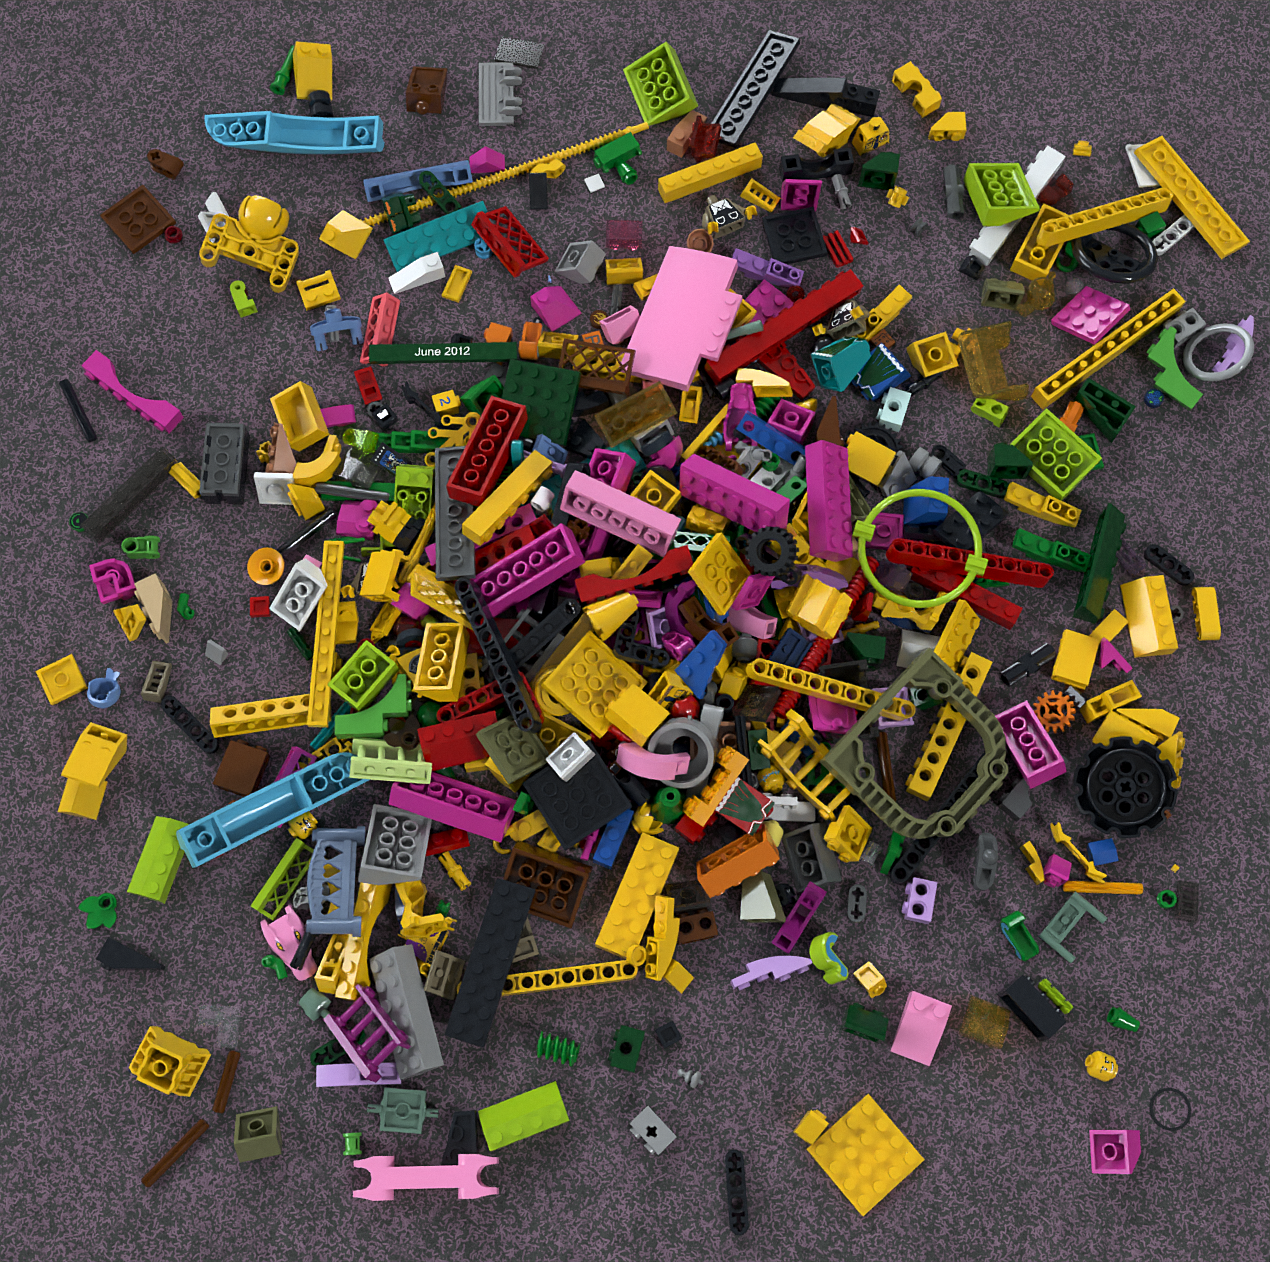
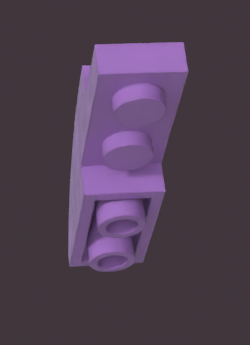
M736 248L734 250L732 258L737 260V270L744 272L745 277L759 281L765 279L770 284L781 287H800L804 271L772 258L767 261Z
M795 564L801 570L802 577L804 574H808L813 579L817 578L822 583L835 587L837 590L848 587L845 577L836 571L816 565ZM774 576L770 586L775 589H783L787 586L798 587L801 579L793 585H788Z

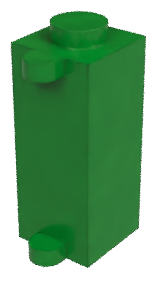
M629 132L595 150L593 162L597 169L600 168L603 173H608L610 169L615 167L614 163L618 159H623L625 162L637 155H642V151L637 140Z

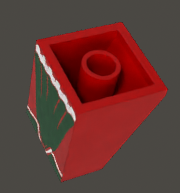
M737 777L714 811L753 836L762 828V822L765 817L772 813L775 802Z

